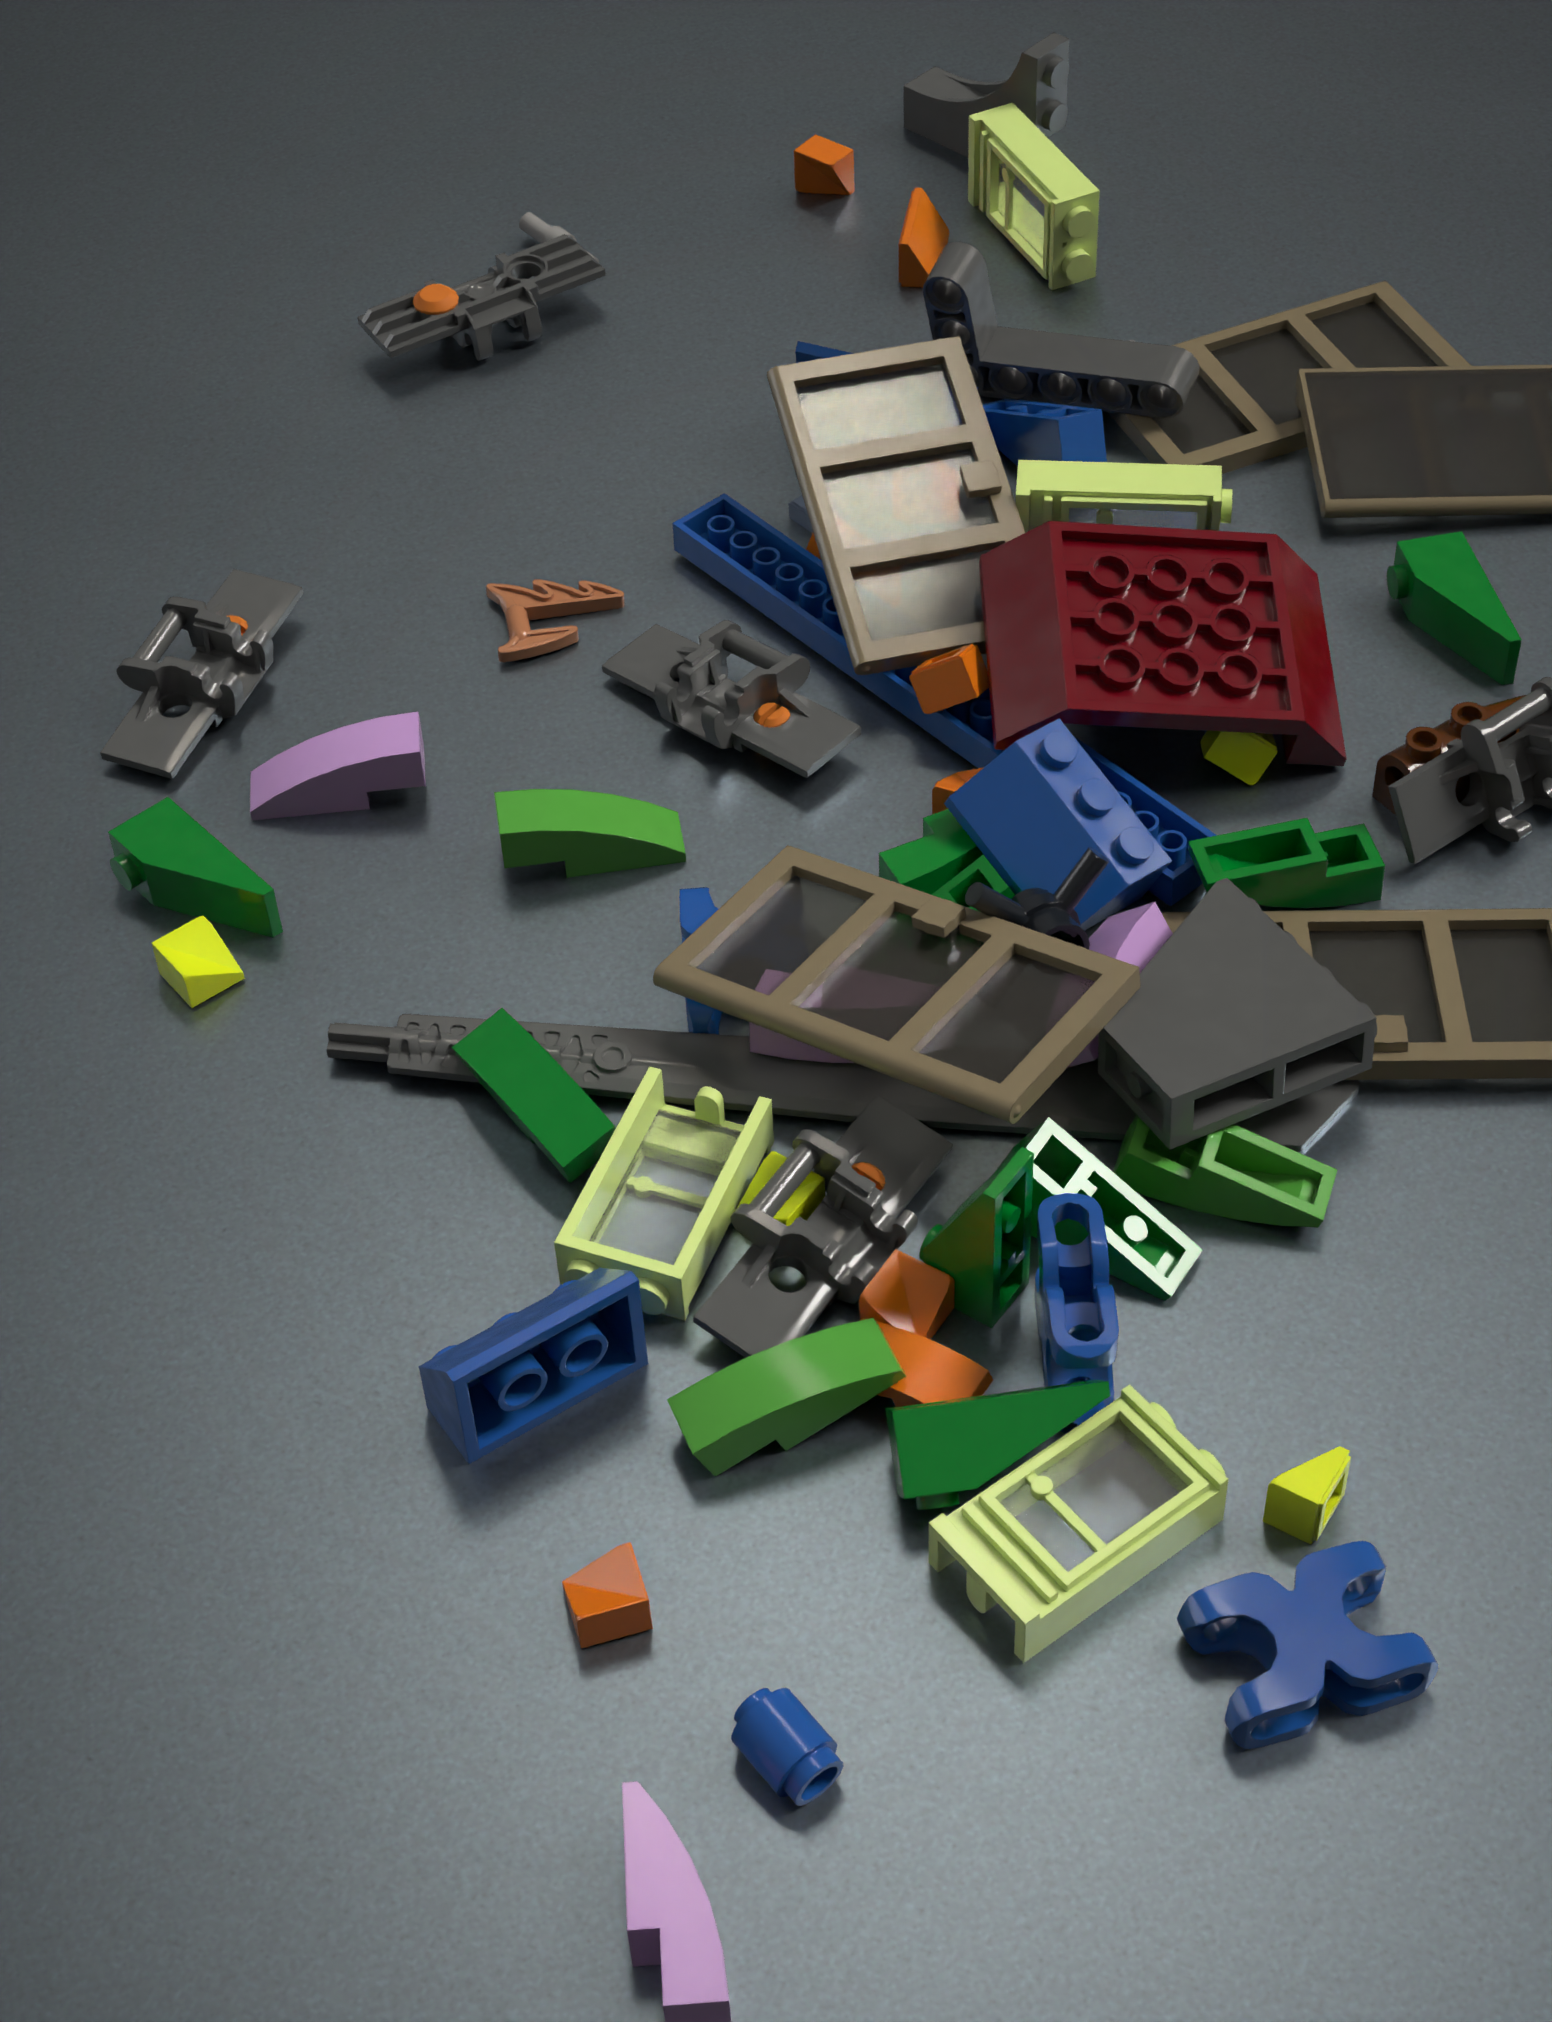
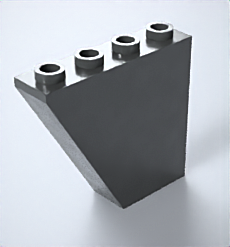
M1228 878L1217 881L1141 971V987L1099 1032L1098 1074L1170 1150L1372 1069L1374 1041L1377 1035V1017L1374 1016L1368 1005L1364 1002H1359L1343 987L1327 967L1321 966L1297 943L1292 934L1282 930L1266 915L1253 898L1247 897Z

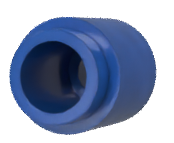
M768 1688L760 1689L750 1695L736 1710L734 1720L737 1724L733 1729L731 1740L779 1797L789 1796L796 1805L802 1806L816 1799L836 1781L843 1769V1762L835 1754L837 1743L790 1689L781 1688L773 1692Z

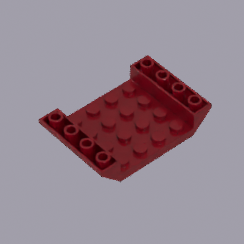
M1048 521L980 556L979 574L994 749L1006 750L1020 738L1060 718L1064 724L1282 734L1286 764L1344 766L1347 758L1318 574L1277 534Z

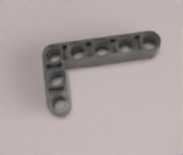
M959 241L945 245L923 285V296L933 340L960 336L976 387H978L979 396L1096 408L1107 412L1156 418H1173L1183 410L1199 375L1200 366L1197 359L1189 351L1176 346L998 326L986 262L978 249L968 243ZM938 364L940 373L946 374L944 365Z

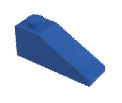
M1004 399L983 404L997 448L1017 467L1018 460L1107 462L1102 409L1015 399Z

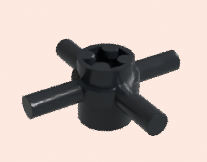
M1088 847L1054 894L1041 888H1031L1014 895L1010 899L981 882H975L968 888L965 901L966 904L986 915L994 916L1089 949L1090 942L1087 933L1081 928L1078 914L1074 908L1109 861L1101 853ZM1015 953L987 982L976 997V1001L988 1011L996 1013L1030 967L1041 978L1048 980L1064 979L1073 973Z

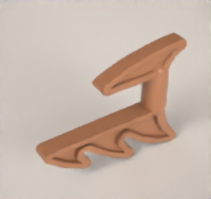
M541 579L533 580V590L516 585L487 584V597L500 605L505 613L510 638L506 644L498 648L499 661L511 662L531 658L577 643L579 641L577 626L570 625L531 630L529 620L623 608L625 606L624 592L604 584L585 580L578 582L579 590Z

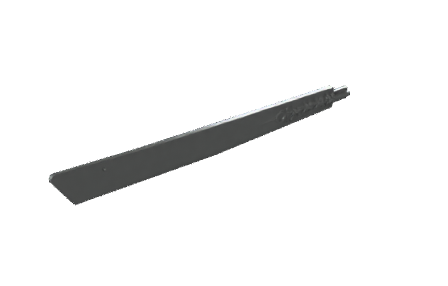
M402 1014L399 1016L397 1026L394 1027L334 1022V1024L330 1023L328 1029L327 1056L328 1058L387 1062L388 1072L391 1074L480 1083L454 1053L452 1047L487 1019ZM517 1021L589 1095L632 1099L650 1066L662 1070L665 1103L695 1106L694 1099L700 1088L708 1086L722 1094L724 1109L752 1112L759 1096L772 1099L773 1114L853 1122L876 1094L927 1127L1029 1134L1050 1117L1072 1137L1124 1140L1128 1128L1136 1117V1113L1098 1074L1097 1059L1066 1068L1020 1120L1012 1124L857 1063L794 1060L750 1052V1036ZM955 1050L954 1053L932 1056V1058L1001 1084L1027 1055ZM1359 1080L1339 1081L1237 1122L1235 1125L1296 1152H1300L1358 1094L1360 1082Z

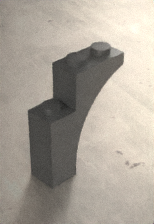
M1053 32L1023 51L1012 75L1003 81H974L954 75L936 66L932 67L904 85V128L968 158L969 115L1013 102L1049 138L1066 126L1068 116L1067 86L1070 71L1068 62L1069 38Z

